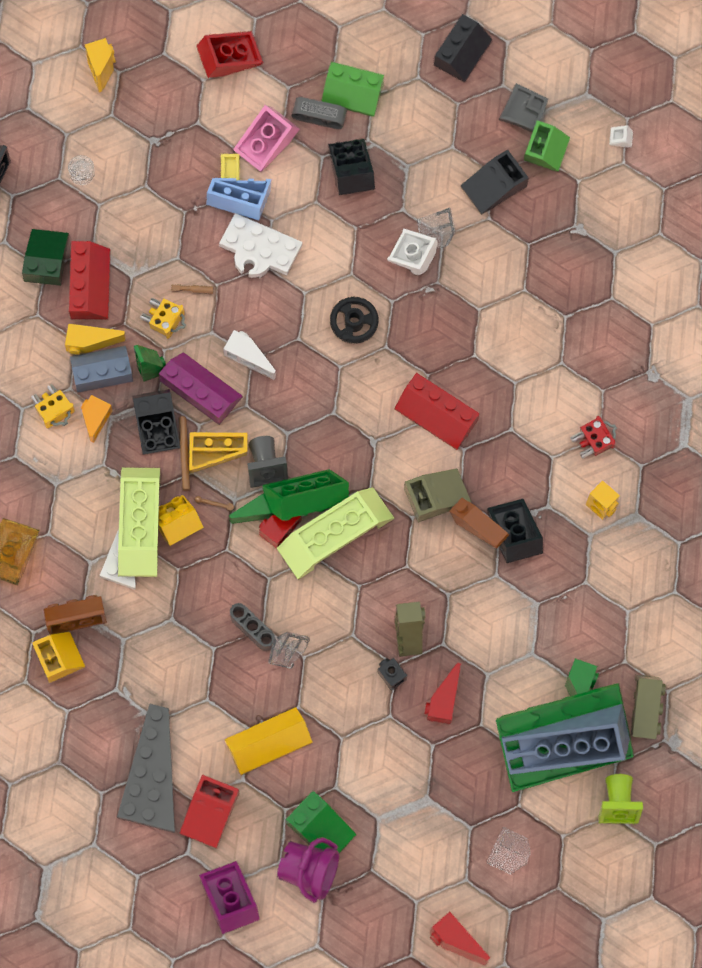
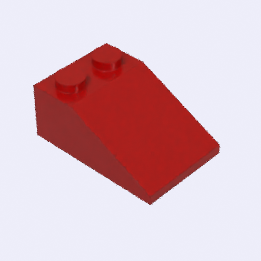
M252 31L205 35L196 45L208 78L224 77L263 64Z
M450 911L431 927L430 939L437 947L440 945L443 949L484 966L489 962L490 956Z

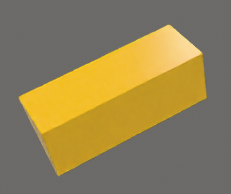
M296 707L224 739L240 775L313 743L306 723Z

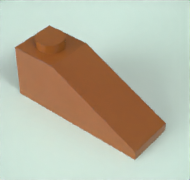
M461 498L449 511L457 525L496 549L509 536L503 528L464 498Z

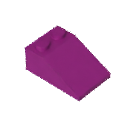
M237 861L199 875L222 934L260 920L257 905Z

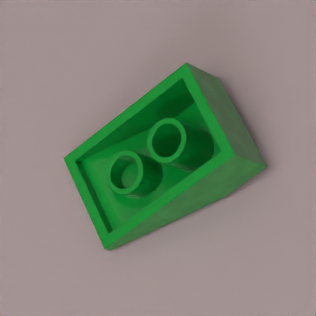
M314 791L286 818V824L308 845L315 839L323 837L338 846L337 850L339 853L357 835ZM318 843L314 846L324 850L331 848L325 843Z

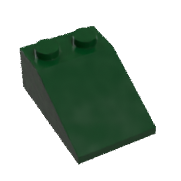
M39 229L31 230L22 269L24 282L61 286L69 233Z

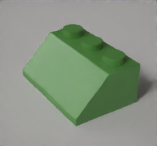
M331 62L326 77L322 102L343 106L349 111L374 117L384 85V75Z

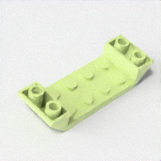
M122 467L120 480L118 576L157 577L160 468Z
M373 487L357 491L292 532L277 547V550L299 580L313 571L314 565L374 527L381 528L392 521L394 517Z

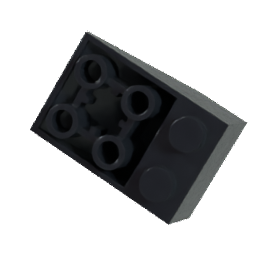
M365 139L328 144L339 195L375 190L374 171Z
M507 149L473 174L461 185V188L482 215L526 188L529 177Z
M170 389L133 395L142 454L180 448Z

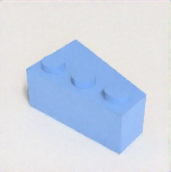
M212 178L207 191L206 205L259 221L271 192L272 179H266V181L248 179V181L236 180V178Z

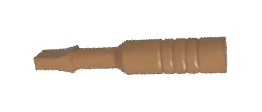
M172 284L171 290L213 294L214 287Z

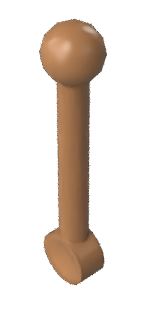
M200 496L195 497L196 503L202 502L226 508L229 512L234 510V505L231 503L226 505L202 499Z

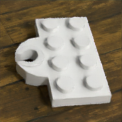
M235 213L219 243V247L235 253V268L241 274L244 272V265L252 264L254 268L249 271V277L261 278L269 269L287 275L303 242Z

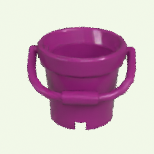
M323 837L315 839L309 846L290 841L284 849V852L287 853L284 858L281 857L277 877H279V880L299 887L300 892L311 902L316 903L318 899L323 900L331 888L339 862L338 846ZM318 843H325L331 848L324 850L314 846Z

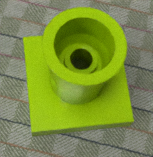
M613 774L605 778L609 801H602L598 815L599 823H639L643 811V802H631L632 776Z

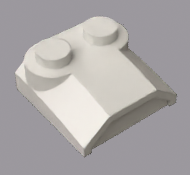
M403 228V232L387 260L410 269L413 274H423L428 269L436 253L438 242L436 238Z

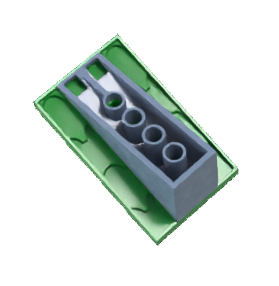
M619 683L592 689L589 692L529 707L528 709L496 718L512 792L634 758Z

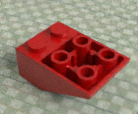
M202 774L180 834L217 848L238 799L239 789Z

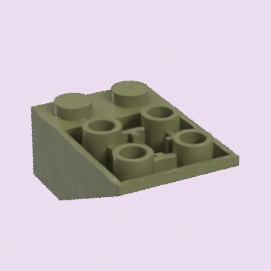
M457 468L421 475L405 481L404 484L405 493L418 523L449 512L461 498L472 503Z

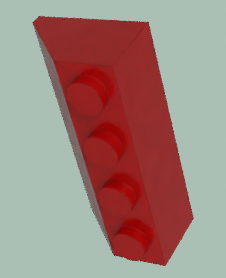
M71 241L69 314L71 319L108 320L110 248L91 241Z
M417 372L404 389L394 408L456 450H458L476 425L480 414Z

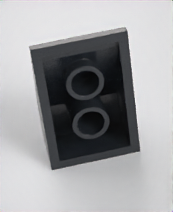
M524 499L487 508L489 517L509 534L499 546L506 563L543 554V537Z

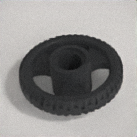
M344 298L332 309L330 315L331 329L344 342L358 344L367 341L378 328L379 317L377 310L372 303L364 298ZM351 304L361 305L365 307L369 311V313L367 315H364L360 309L351 308ZM339 312L345 314L346 328L343 330L339 329L336 321ZM357 318L359 321L353 323L350 321V319ZM363 324L371 326L366 333L353 336V332L360 331Z

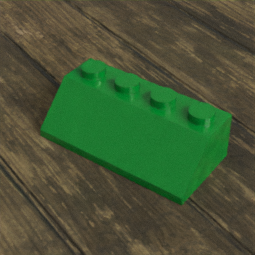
M330 469L262 485L272 513L281 520H290L296 516H306L312 512H323L325 509L332 508L349 497V482Z

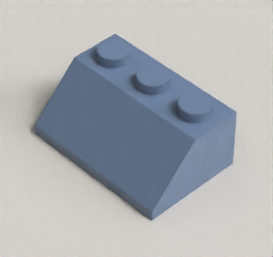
M126 346L70 357L77 393L133 382Z

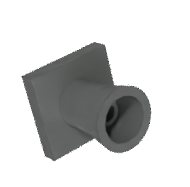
M259 436L252 439L248 446L255 462L247 463L250 488L288 479L286 457L276 458L275 439L271 436Z

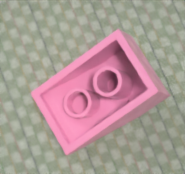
M264 105L233 150L262 172L288 146L299 131V128L273 107Z

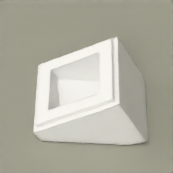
M628 125L611 127L610 145L632 147L633 130Z

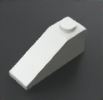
M234 330L223 349L224 356L274 380L276 370L257 345L245 332Z

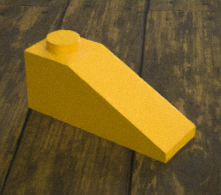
M68 324L65 348L66 351L73 355L86 354L124 342L126 340L125 331Z

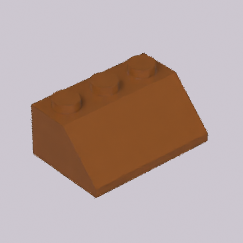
M97 595L88 596L85 600L81 601L77 599L69 600L66 602L67 604L62 605L57 603L50 604L47 608H44L45 622L49 635L107 623L101 596L97 597Z

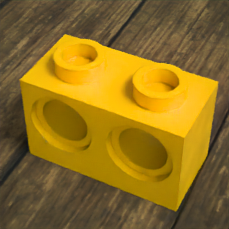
M602 480L589 494L586 506L603 520L606 516L611 517L617 510L616 507L619 504L617 501L620 495Z

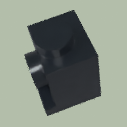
M386 658L379 663L380 667L377 672L390 691L407 680L408 675L402 670L395 658L391 660ZM393 668L395 673L390 674L388 669Z

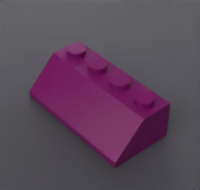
M184 352L172 358L159 373L161 383L218 425L223 422L243 397Z

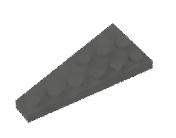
M149 704L117 818L175 833L169 708Z

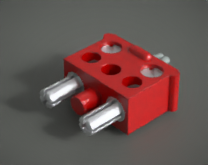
M596 416V419L581 426L580 432L570 438L574 443L584 437L585 440L580 442V446L582 448L589 446L590 448L580 453L582 458L591 454L597 456L610 448H615L614 439L616 438L615 430L617 427L615 424L611 425L609 422L603 421L600 416ZM605 424H607L609 427L613 428V430H612L613 437H612V435L610 434V432H609V430L607 429V427H606Z

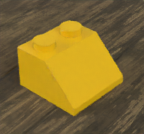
M106 38L85 44L87 62L98 92L103 91L114 71L113 63H116L112 44H108Z

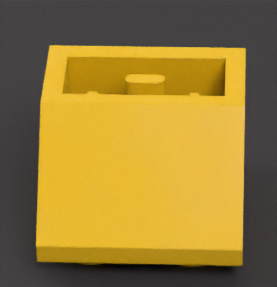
M184 495L174 497L167 504L159 506L158 529L169 546L204 528L195 508Z
M70 632L51 634L32 642L49 683L85 668Z

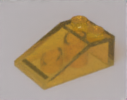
M5 518L2 519L0 523V580L15 585L19 584L40 530Z

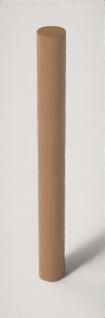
M185 416L179 417L182 489L183 491H189L187 420Z

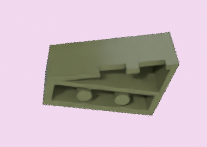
M420 602L396 604L394 622L399 657L422 654L423 624H425L424 619H426L425 608H421Z
M635 674L637 684L636 692H634L635 702L632 712L631 735L632 737L656 739V736L660 735L661 723H658L659 715L663 713V703H660L661 695H665L666 685L662 684L663 680L659 677Z

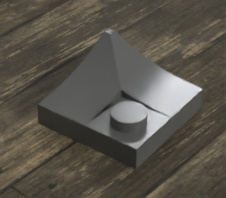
M516 83L498 120L533 132L537 120L540 121L549 99Z

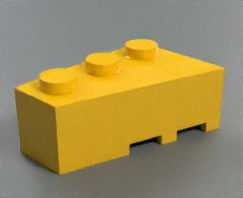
M190 432V474L248 455V433Z

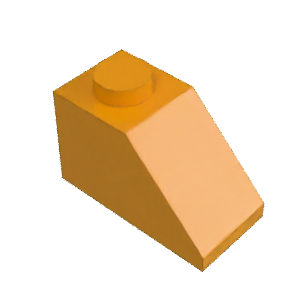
M91 395L89 399L83 402L81 409L90 441L94 443L112 413V406Z

